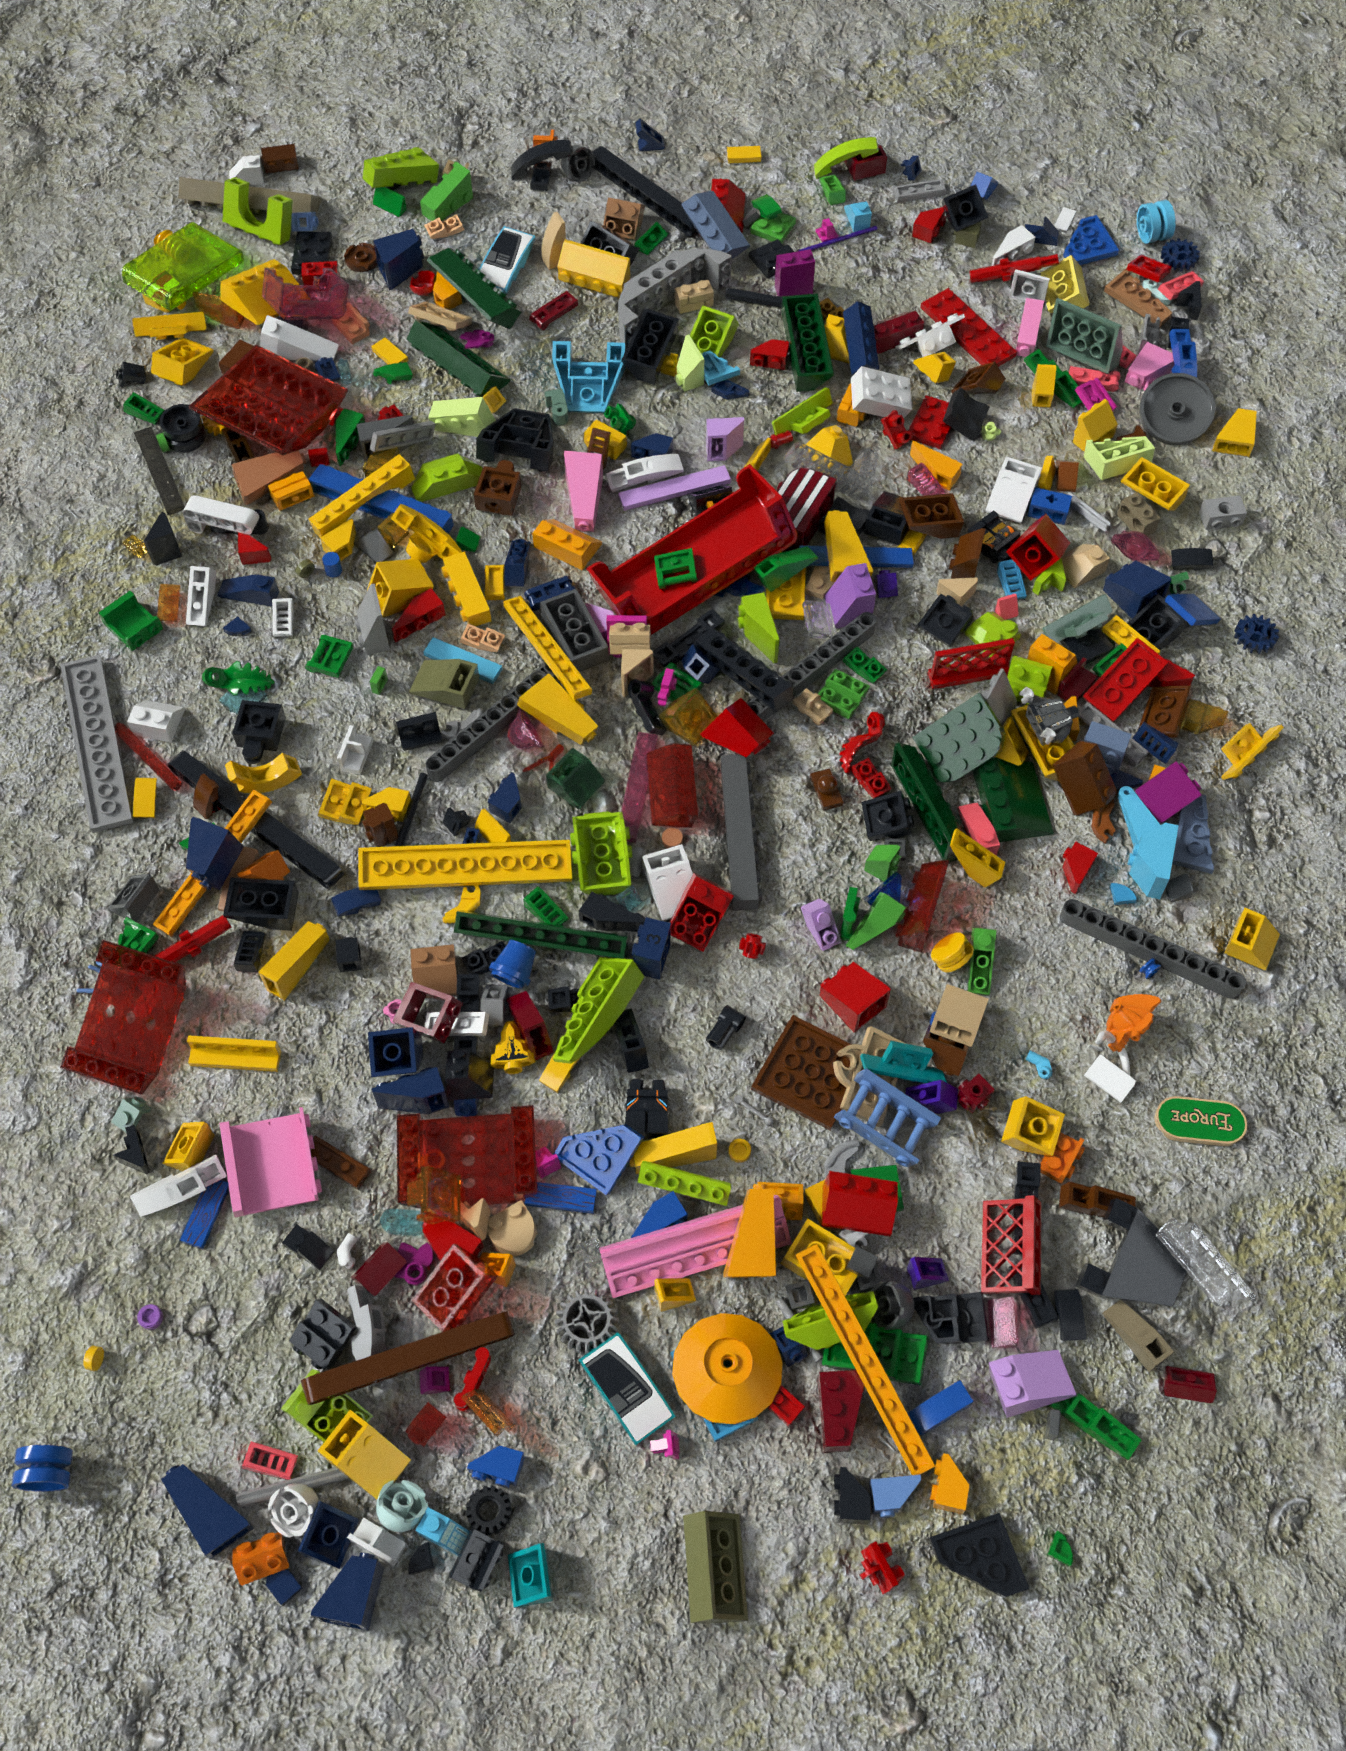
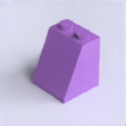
M866 563L847 566L825 595V602L834 629L845 627L864 612L873 614L876 592Z

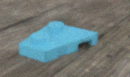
M710 350L701 353L704 358V379L708 386L740 375L739 367H731L727 364V360L718 357Z

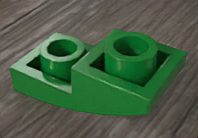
M767 194L752 200L753 208L760 211L761 217L772 220L778 217L777 214L782 213L778 203Z
M858 646L842 660L855 673L871 683H875L887 672V669L875 657L870 659Z

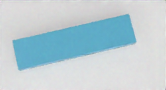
M434 637L423 651L424 656L433 660L461 659L478 664L479 679L494 684L503 670L500 664Z

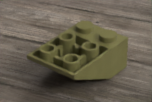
M461 659L424 660L409 693L466 709L480 678L478 664Z

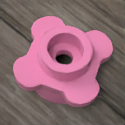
M400 999L391 1001L383 1009V1013L390 1017V1021L395 1024L392 1021L396 1014L394 1011L398 1010L402 1002Z

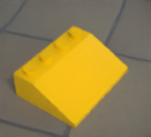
M275 259L220 281V300L256 325L264 323L267 315L276 318L288 311L310 303V298L288 268Z

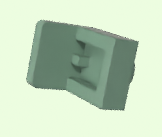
M137 1096L123 1099L111 1123L126 1132V1127L132 1125L136 1127L142 1115L150 1113L152 1108L146 1104L144 1099Z

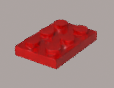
M926 395L908 429L912 435L911 440L941 449L951 429L949 425L943 422L949 402Z

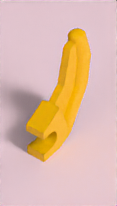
M478 885L474 886L475 891L472 893L467 891V887H463L459 905L445 913V916L442 918L444 923H455L457 911L474 912L480 906L481 891Z

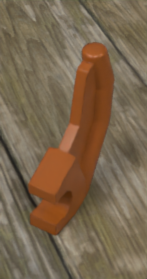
M1114 799L1106 806L1093 811L1091 828L1096 837L1105 844L1108 842L1109 837L1104 833L1113 836L1116 831L1109 818L1115 805Z

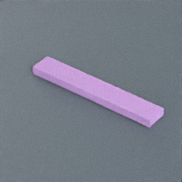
M725 465L619 492L618 497L624 511L714 486L730 484L731 478Z

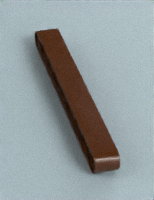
M508 1311L309 1376L301 1380L307 1405L320 1403L476 1350L480 1347L503 1341L514 1336L515 1332Z

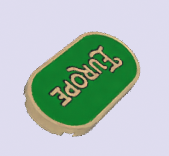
M1172 1096L1164 1099L1159 1104L1154 1115L1158 1130H1161L1165 1137L1173 1141L1232 1146L1240 1141L1247 1131V1120L1242 1110L1226 1101Z

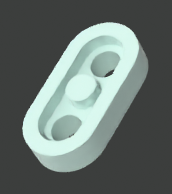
M1145 279L1142 287L1144 289L1148 288L1152 292L1151 296L1154 299H1159L1164 305L1172 303L1173 299L1169 300L1158 290L1162 284L1161 282Z

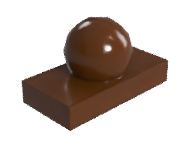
M830 768L810 773V779L823 811L843 806V800L837 788V780L832 775Z

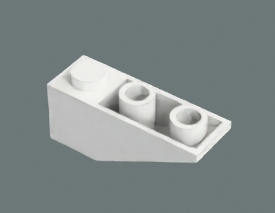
M1022 225L1008 232L993 257L992 265L1000 264V259L1008 258L1009 262H1012L1025 254H1029L1033 250L1035 236Z

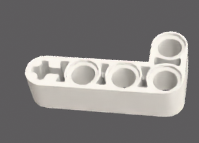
M195 495L190 497L183 510L187 527L199 534L204 531L206 525L249 535L259 520L258 513L252 509Z

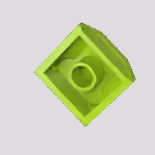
M995 612L985 613L965 631V635L975 644L1013 638L1014 642H1016L1021 637L1015 622L1004 620Z

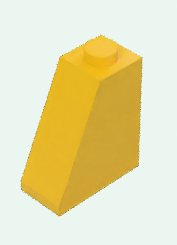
M1238 408L1217 435L1212 451L1250 457L1255 444L1257 411Z

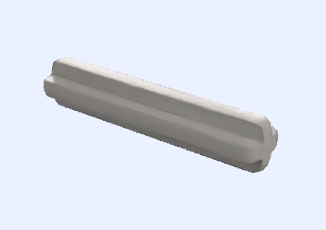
M1072 492L1067 494L1072 496L1070 503L1072 508L1102 531L1106 532L1110 529L1112 523Z

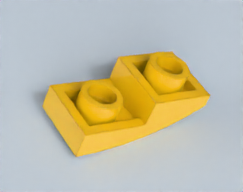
M135 778L133 817L155 818L157 778Z

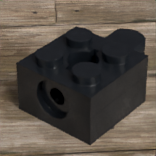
M241 701L232 735L237 747L243 748L242 755L247 763H259L264 750L277 751L286 720L282 704Z

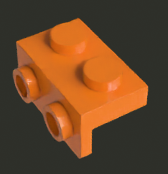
M268 1533L261 1539L243 1542L233 1549L232 1565L240 1585L248 1584L289 1568V1562L285 1553V1539L281 1533Z

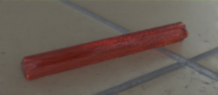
M116 723V726H114L116 734L172 790L178 791L182 786V782L123 723Z

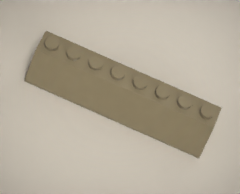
M179 177L178 199H184V203L195 204V201L201 202L200 205L211 207V203L217 204V208H223L224 183ZM249 186L248 203L250 211L254 213L266 210L267 214L268 198L277 194L293 199L292 213L315 212L317 214L322 201V197L316 195Z

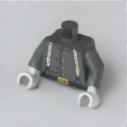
M1024 688L1019 693L1024 696L1021 701L1023 704L1029 703L1026 717L1041 745H1048L1050 742L1062 743L1070 733L1073 723L1072 719L1079 717L1078 708L1076 706L1066 708L1059 698L1039 697L1030 688Z

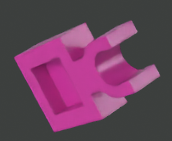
M666 668L661 690L657 698L659 700L658 705L666 706L671 690H675L677 678H674L673 669Z

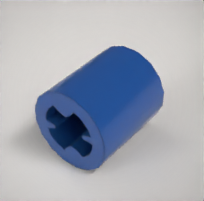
M335 552L326 553L322 561L327 576L333 578L340 576L343 570L339 555Z

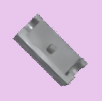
M1145 314L1141 327L1138 354L1147 342L1158 346L1159 317H1157L1155 323H1151V314Z

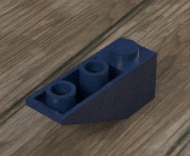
M524 539L512 540L504 564L505 586L524 587L527 579L531 541Z

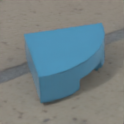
M1111 883L1110 889L1114 905L1136 903L1137 898L1131 889L1122 884Z

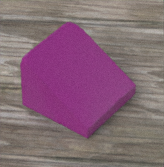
M426 1366L420 1370V1391L422 1395L450 1391L449 1367Z

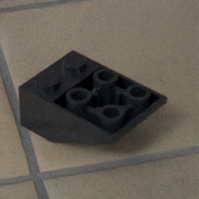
M884 491L872 505L866 517L864 534L900 545L909 527L899 503V498H902V496Z

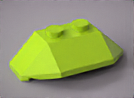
M458 453L423 463L412 484L411 490L415 500L424 502L475 487L483 468Z
M874 1291L846 1296L864 1331L878 1309ZM822 1304L805 1309L791 1318L782 1321L786 1338L815 1350L830 1348L834 1344L841 1342Z

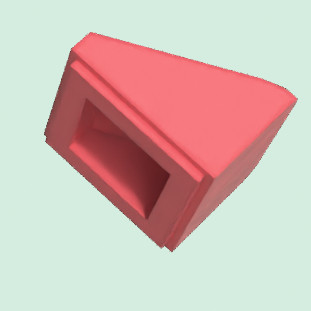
M1011 594L998 598L995 608L996 614L1004 620L1017 617V595Z

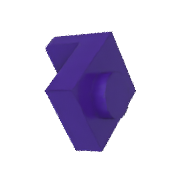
M890 570L879 571V574L874 576L878 598L897 597L896 573H890Z

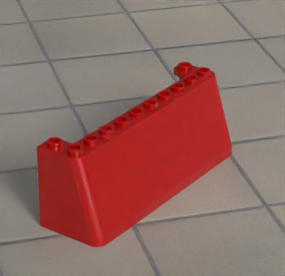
M749 464L741 469L736 476L740 489L610 571L608 566L601 561L592 564L586 569L597 590L615 615L647 616V625H650L652 635L754 570V567L767 557L779 554L795 543L798 536L783 497ZM692 548L698 582L692 583V581L659 589L654 556ZM686 570L664 575V578L688 574L690 571Z

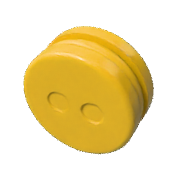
M956 932L945 936L934 946L931 958L942 972H953L970 960L974 948L963 933Z

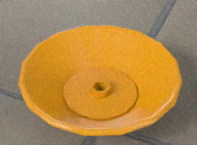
M719 1313L700 1319L683 1334L674 1352L672 1375L679 1396L693 1413L712 1423L735 1425L756 1418L772 1404L781 1386L783 1361L776 1341L761 1324L743 1315ZM729 1360L733 1365L727 1368L723 1363Z

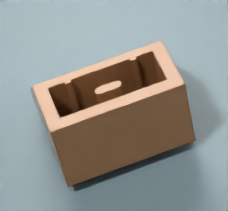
M608 197L603 225L623 238L635 240L642 225L645 205Z

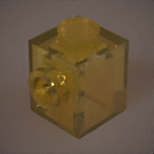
M392 513L377 528L387 544L394 548L409 535V530L405 531L391 520L394 514Z

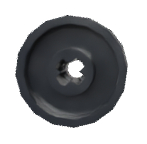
M188 404L173 405L161 414L160 426L167 444L172 450L186 453L196 450L205 442V428L200 413L195 407Z

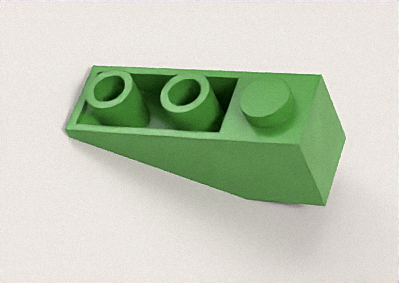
M972 927L970 943L974 948V952L969 960V992L990 995L997 930Z

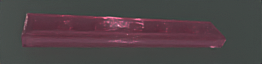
M638 732L621 809L625 827H629L630 831L628 842L636 843L658 741V735Z

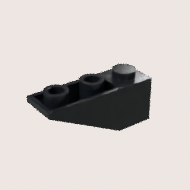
M594 892L590 893L579 909V921L596 930L638 932L640 924L644 925L645 922L643 915L639 913L634 914L627 910L624 905L620 903L615 904L605 895Z

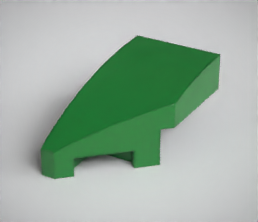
M407 362L385 365L373 371L375 377L381 376L387 379L386 383L390 385L393 380H412L413 376Z

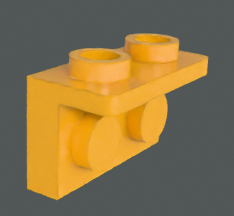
M757 1182V1184H767V1189L774 1188V1195H778L781 1199L786 1220H802L803 1184Z

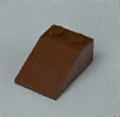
M953 493L899 498V503L910 530L939 539L959 537L964 520Z

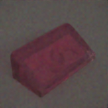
M1014 1297L988 1300L991 1347L1016 1348L1018 1345Z

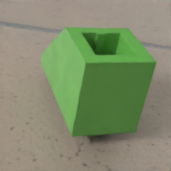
M876 845L865 862L864 871L886 883L889 877H894L899 869L897 865L901 859L899 855L901 847L898 845Z

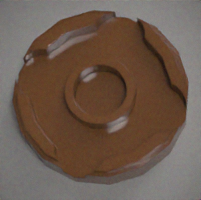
M359 243L357 246L354 244L345 251V264L353 271L367 272L378 265L375 248L371 244Z

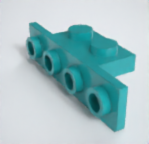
M890 1041L882 1057L863 1053L860 1055L863 1068H867L874 1074L906 1079L912 1082L929 1083L943 1080L947 1083L942 1070L927 1066L933 1056L931 1048Z

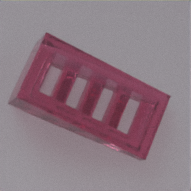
M922 462L908 471L907 480L923 496L946 493Z

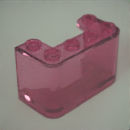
M265 268L262 296L278 315L286 320L340 319L346 312L349 284L332 268H323L324 273L320 277H314L313 285L283 283L284 279L281 276H277L274 268Z

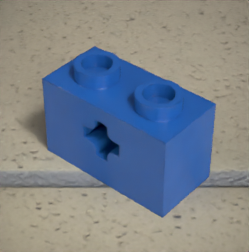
M1035 487L1027 517L1040 519L1043 515L1047 514L1054 523L1065 525L1072 496Z

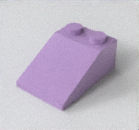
M1059 1350L1011 1355L989 1362L990 1375L1006 1418L1076 1396Z

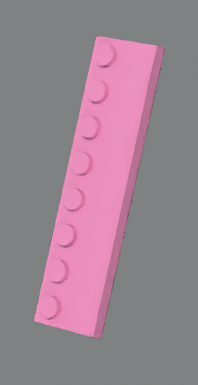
M774 1195L775 1249L792 1244L781 1205L782 1202L778 1195ZM743 1205L600 1247L599 1251L612 1298L654 1286V1280L657 1278H682L726 1264Z

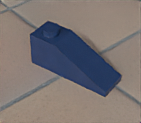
M255 574L224 579L217 596L219 598L273 607L272 599H277L279 589L275 577Z

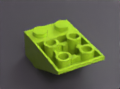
M312 1369L305 1378L320 1372ZM301 1383L281 1408L282 1411L323 1443L349 1410L353 1411L367 1423L373 1417L372 1414L347 1394L313 1405H307Z

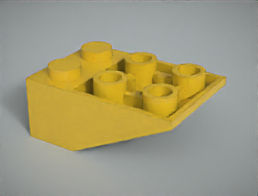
M349 1410L318 1450L323 1458L376 1500L382 1487L389 1481L394 1480L395 1482L411 1461L409 1457L351 1410Z

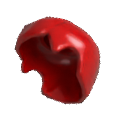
M420 271L416 279L414 277L411 278V291L418 296L430 295L433 293L436 275L432 271Z

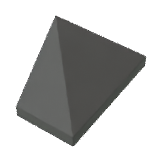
M378 530L368 531L354 542L355 546L375 562L386 561L394 555Z

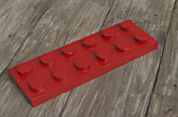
M949 288L921 303L920 308L936 323L939 321L942 323L947 322V317L955 313L958 316L965 315V318L949 326L956 342L980 365L995 361L999 367L1016 357L1017 351Z

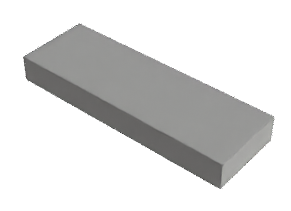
M942 179L893 187V194L897 203L943 196L947 192Z

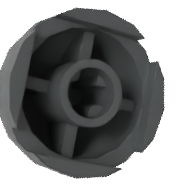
M573 145L571 146L572 154L561 159V167L564 174L570 179L582 182L592 174L590 171L595 166V157L593 152L587 147Z
M881 1281L875 1284L871 1291H874L878 1309L872 1317V1321L878 1327H885L884 1330H895L908 1324L915 1310V1302L910 1290L899 1282Z

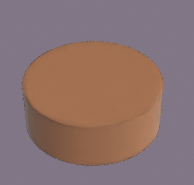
M676 828L666 829L662 834V844L667 849L681 845L683 842V835Z

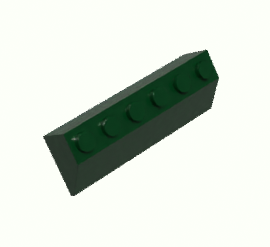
M448 247L428 257L427 261L489 321L507 329L512 328L522 313L517 308L518 304L514 300L508 299L506 297L507 293L502 289H497V284L491 279H487L485 277L486 273L482 270L476 269V264L470 259H466L464 257L465 254L461 250H453Z
M818 294L782 296L781 313L786 340L789 341V356L796 392L813 391L834 376Z
M415 320L406 340L412 343L411 346L414 349L423 351V355L426 358L435 360L438 367L447 369L450 376L459 378L462 385L468 388L471 387L474 390L473 393L477 396L483 397L495 386L498 390H501L510 383V378L472 350L465 349L464 344L441 327Z
M896 743L891 767L944 864L958 860L950 847L954 830L958 828L962 831L960 821L953 816L951 805L943 798L942 789L936 785L932 771L927 769L923 755L918 753L914 746Z

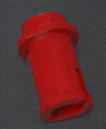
M789 430L778 435L772 434L769 437L771 438V448L778 449L780 445L793 441L792 433Z

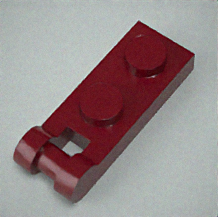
M565 291L531 313L529 320L537 324V327L544 331L549 324L577 307L578 300L568 291Z

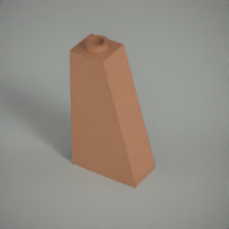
M298 447L232 464L233 475L245 505H249L269 493L268 485L274 481L285 479L293 473L304 472L303 464H306L304 454L299 453Z

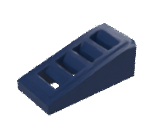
M1145 722L1142 723L1132 738L1164 764L1168 762L1179 744ZM1147 731L1148 735L1145 737V739L1142 738L1141 736L1143 735V733ZM1153 736L1155 739L1150 743L1149 740ZM1158 742L1161 743L1160 747L1156 746Z

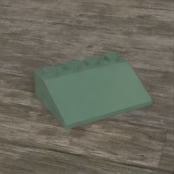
M1057 298L1046 347L1109 374L1120 362L1123 350L1122 325Z

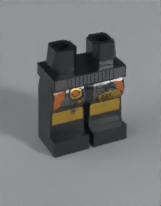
M993 510L982 518V521H978L968 529V533L981 528L986 529L981 553L991 558L990 561L994 564L997 561L1012 560L1006 551L1020 537L1021 533L1000 520L999 514Z

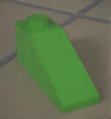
M880 892L845 946L854 950L891 928L896 922L899 923L905 915L904 910L906 907L887 894Z

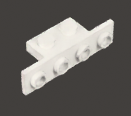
M955 313L947 317V322L942 323L939 321L931 325L932 329L928 331L926 329L920 330L915 333L916 337L912 339L906 337L900 340V345L896 346V349H902L916 342L921 356L925 357L956 343V340L949 325L965 318V315L958 316Z

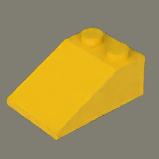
M182 337L152 353L151 373L158 375L161 379L173 381L176 385H184L194 379L213 354L214 349Z
M807 1218L780 1264L808 1280L796 1254L817 1243L846 1296L857 1277L856 1274L846 1269L855 1248Z

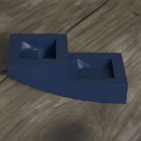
M359 887L340 893L331 899L338 917L358 914L361 908L378 906L381 903L377 890H359Z

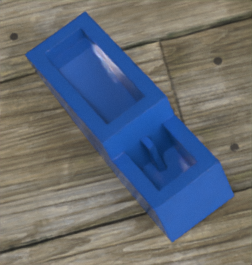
M961 1380L909 1411L908 1415L921 1437L945 1423L954 1415L970 1407L974 1401Z

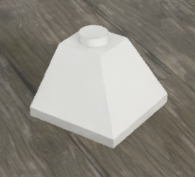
M1015 269L1009 298L1025 302L1026 298L1045 301L1050 278Z

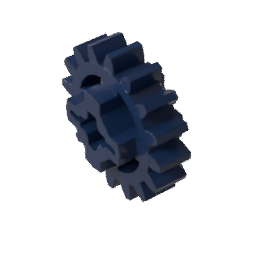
M1180 238L1177 241L1171 239L1170 243L1165 242V246L1162 247L1160 259H1163L1162 263H1168L1169 266L1174 267V271L1177 268L1180 271H1183V268L1190 270V267L1194 268L1196 263H1198L1200 251L1197 250L1198 246H1192L1193 242L1188 243L1187 239H1184V241H1181Z
M1255 614L1251 618L1246 615L1244 620L1240 619L1236 625L1234 638L1238 639V645H1244L1243 650L1249 648L1250 653L1254 650L1258 654H1261L1262 650L1267 653L1270 648H1274L1279 638V630L1274 629L1276 623L1270 624L1271 619L1264 620L1263 615H1260L1259 618Z

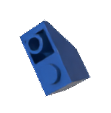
M498 1446L468 1463L467 1470L472 1474V1478L479 1481H486V1478L495 1480L496 1485L504 1488H509L510 1485L517 1486L525 1455L521 1451Z

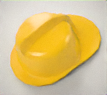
M416 533L409 537L406 552L411 556L410 559H419L420 563H427L439 552Z

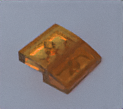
M482 1389L472 1390L461 1397L497 1437L504 1430L509 1432L515 1426Z

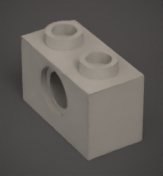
M1241 496L1203 500L1199 514L1205 530L1241 526L1247 512Z

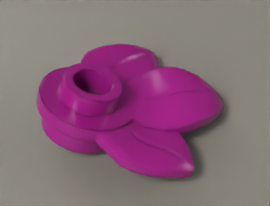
M480 329L464 332L459 336L460 339L468 341L465 349L490 347L494 344L493 341L495 340L493 334Z
M402 1242L398 1253L407 1262L394 1277L405 1279L410 1285H420L425 1281L427 1268L433 1261L431 1246L426 1243L416 1250L411 1245ZM414 1271L420 1272L419 1276L415 1278L412 1277V1273Z

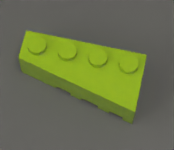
M414 147L364 160L362 179L372 188L393 186V183L402 186L408 185V182L424 184V181L429 180L431 183H437L439 164L421 148Z

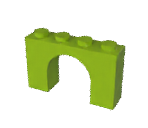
M237 177L225 180L223 222L228 223L231 227L243 229L246 233L258 235L261 239H268L276 245H282L290 240L293 199L280 194L269 197L267 218L265 223L257 220L250 211L248 203L249 182Z

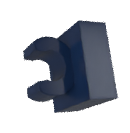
M913 155L909 160H904L900 164L902 167H905L902 173L907 175L908 180L914 181L922 171L919 156Z

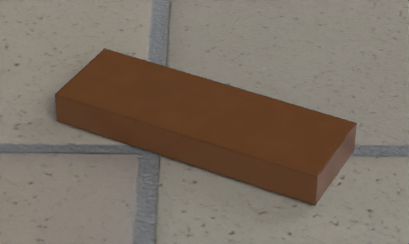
M315 1135L313 1137L315 1149H310L311 1157H316L317 1165L359 1190L372 1172L371 1169Z

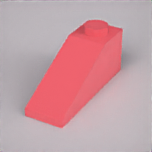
M972 803L958 806L957 810L966 834L997 856L1000 847L998 837L993 825L979 804Z

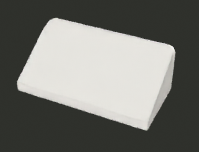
M1102 1055L1097 1057L1084 1075L1120 1103L1137 1082Z

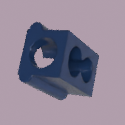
M467 827L462 844H469L471 837L473 838V843H480L482 838L480 830Z

